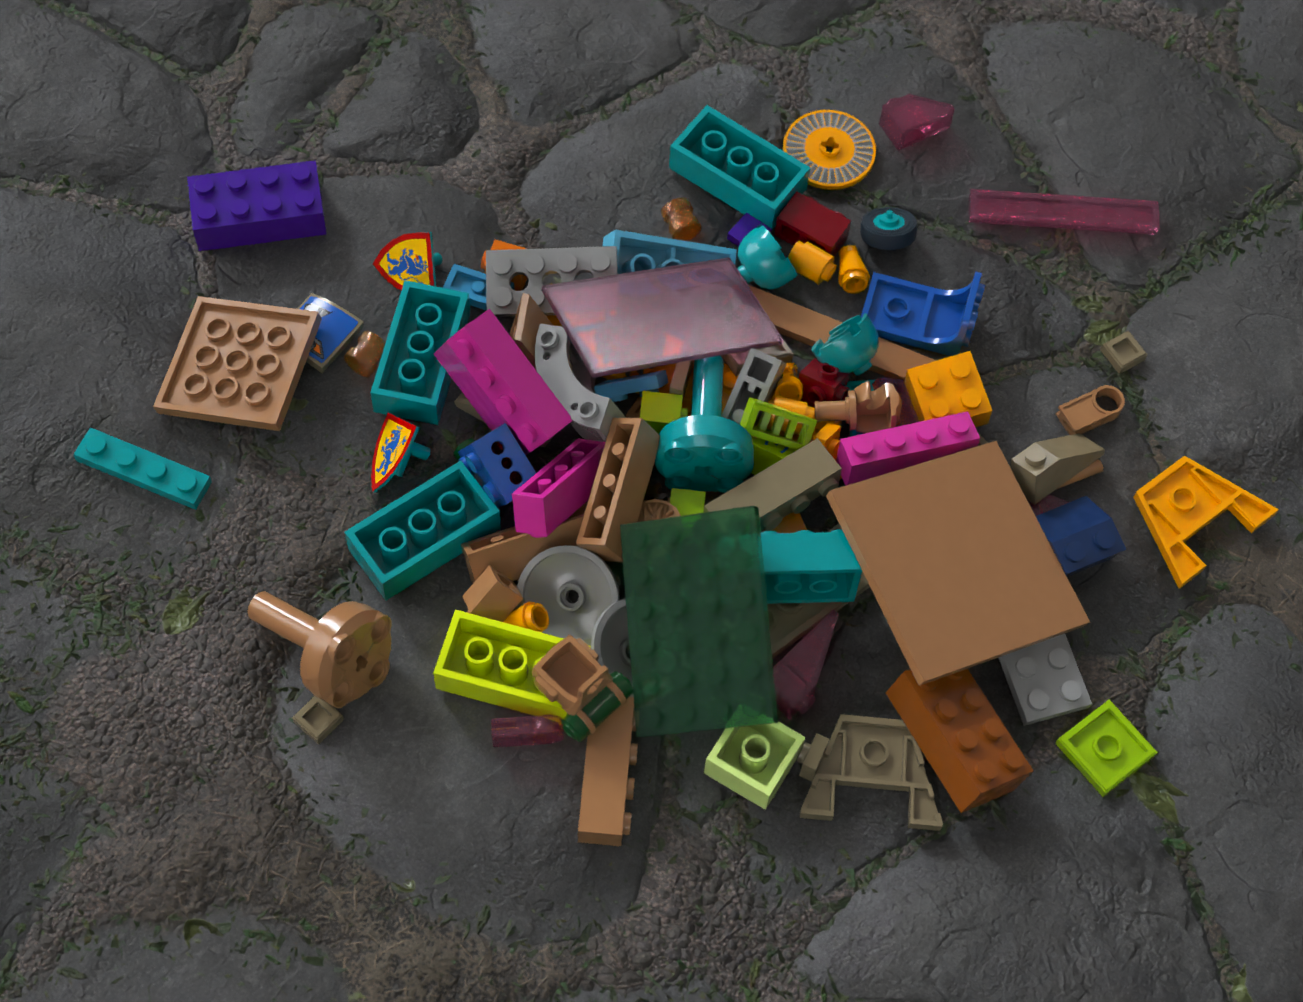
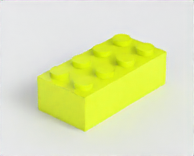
M455 609L433 672L435 688L561 723V720L567 713L557 701L551 702L536 687L532 670L545 654L564 638Z

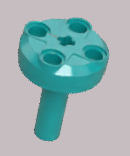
M720 355L694 360L691 416L670 422L659 433L660 439L655 466L658 472L665 478V486L670 490L677 488L726 493L743 483L753 470L754 447L751 435L740 424L721 417L724 360Z

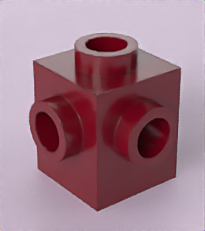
M814 358L799 372L798 379L803 384V395L800 401L807 402V405L815 408V401H845V397H848V391L850 390L847 387L850 373L838 372L839 369L828 363H821Z

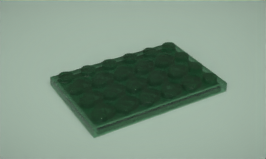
M753 505L620 525L632 685L634 689L636 736L638 738L778 723L759 507Z

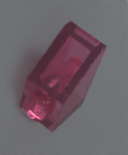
M907 94L900 98H892L883 105L879 125L896 149L901 150L950 128L955 108L948 103Z

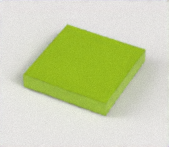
M1110 699L1058 738L1055 743L1102 797L1110 793L1158 753Z

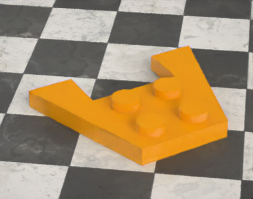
M1185 455L1137 490L1133 497L1179 589L1201 573L1207 566L1184 543L1227 509L1250 533H1253L1274 517L1279 510Z

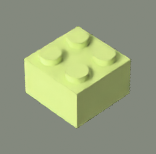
M743 701L706 758L704 774L766 810L799 757L806 737Z

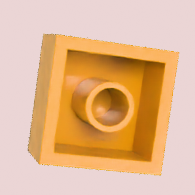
M971 351L907 369L904 385L918 422L968 411L975 427L989 423L993 410Z

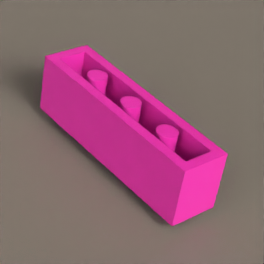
M967 411L840 439L836 462L842 468L841 477L845 486L977 447L980 436Z
M578 438L512 493L516 532L530 534L534 538L547 537L589 500L605 442Z

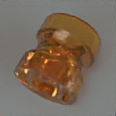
M673 199L661 209V215L665 223L670 225L669 233L672 239L688 241L700 233L702 226L698 218L693 215V207L689 199Z
M364 331L357 340V346L350 348L344 355V360L359 375L370 377L376 370V363L381 359L386 342L375 333Z

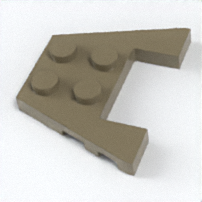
M840 714L806 799L801 807L800 818L832 821L834 817L835 785L907 791L909 792L908 828L941 831L943 827L941 814H938L934 801L933 788L929 784L925 772V762L920 747L904 721Z

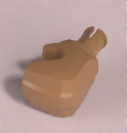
M866 381L854 390H849L845 401H815V419L817 423L846 420V424H849V430H856V432L863 434L897 426V422L900 419L902 409L901 397L893 384L885 383L876 390L871 391L870 381Z

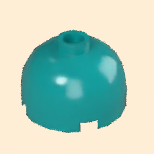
M761 224L750 231L739 245L738 258L741 266L737 270L747 284L753 281L760 288L767 290L777 289L798 275L788 257L785 258L780 250V245Z
M864 313L862 318L860 315L854 316L829 331L830 336L827 342L824 343L820 338L812 346L811 351L818 361L837 367L839 369L838 372H854L855 376L872 366L870 360L877 353L879 340L873 322L867 313Z

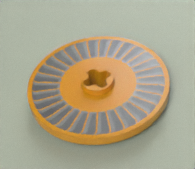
M817 110L799 117L791 124L784 137L783 151L810 167L808 185L820 189L837 190L853 186L868 175L874 164L876 144L870 130L854 116L836 110ZM826 147H833L832 152H826Z

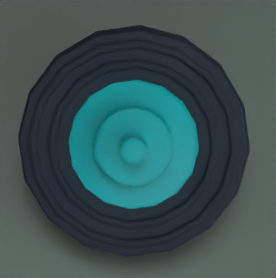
M892 207L877 208L867 212L862 217L860 235L863 241L871 247L883 250L902 249L915 241L918 223L915 216L906 210Z

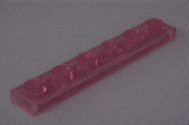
M970 189L969 222L1156 235L1160 228L1158 201Z

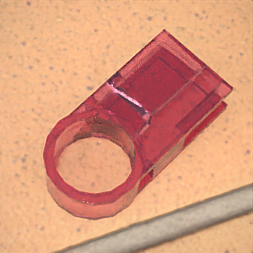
M555 715L491 719L493 747L560 742L564 739L562 718Z

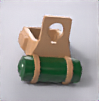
M569 634L550 649L533 667L532 675L535 679L534 684L551 702L557 701L567 713L561 720L565 733L570 738L582 742L588 735H592L596 728L619 706L621 707L627 702V699L634 693V689L630 680L620 672L614 671L609 674V669L605 665L601 666L599 664L598 654L581 638L575 639Z

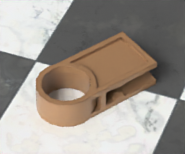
M1104 385L1058 406L1060 411L1056 412L1055 415L1069 435L1083 434L1115 420L1122 411L1125 398L1119 389ZM1100 396L1110 397L1116 402L1118 408L1113 411L1104 410L1097 405L1096 398Z

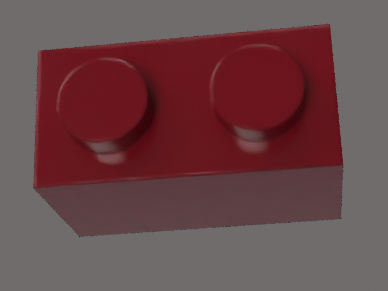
M796 191L777 217L774 235L793 246L799 240L803 243L810 242L835 257L848 239L851 220L847 219L842 213L833 211L818 203L813 197L805 196Z

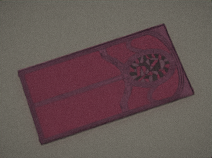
M730 257L543 285L541 289L592 378L750 350L751 347L759 349L781 345L784 341Z

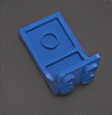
M975 271L972 282L962 289L942 290L873 272L861 318L864 313H867L880 338L948 356L957 355L960 352L961 346L968 348L971 334L975 327L978 307L985 289V284L979 283L982 273Z

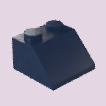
M1087 496L1036 516L1067 577L1110 560L1126 550L1112 518Z

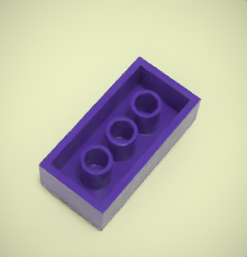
M316 160L187 177L192 228L199 251L327 235Z

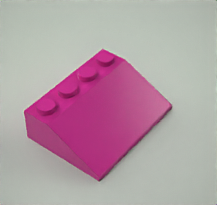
M490 309L461 328L434 353V356L492 431L506 423L525 455L545 443L573 421L569 413Z

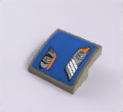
M313 293L297 308L318 311L322 318L306 362L323 373L363 329L364 322L339 305Z

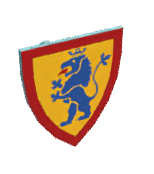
M414 232L403 234L391 240L381 249L373 265L383 278L402 291L404 281L436 286L435 266L442 263V256L439 253L433 252L432 232Z
M389 412L382 425L372 461L371 481L372 492L374 493L385 486L394 475L403 476L411 455L427 460L431 451L429 447L414 442L419 427Z

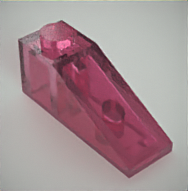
M834 609L761 679L759 692L788 719H791L797 712L804 714L816 700L814 693L838 618V613Z

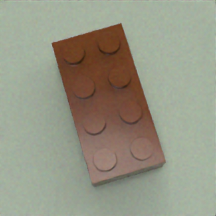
M911 669L904 671L887 690L888 698L960 813L1014 791L1033 772L1032 767L968 669L918 686Z

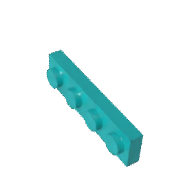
M91 427L73 454L75 460L195 510L212 483L211 477Z

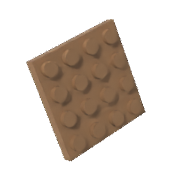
M198 296L153 405L154 409L158 414L280 431L322 320L319 312Z

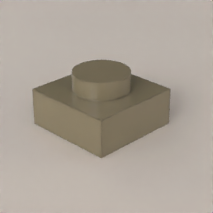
M816 733L812 744L804 743L797 762L803 764L800 777L811 782L813 781L829 743V738Z

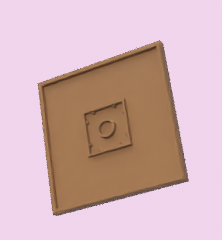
M997 441L833 489L826 495L918 686L1079 629L1090 623Z

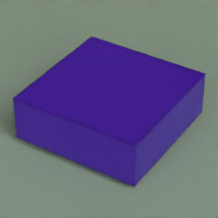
M746 212L728 232L727 240L739 247L743 238L760 224L770 233L772 228Z

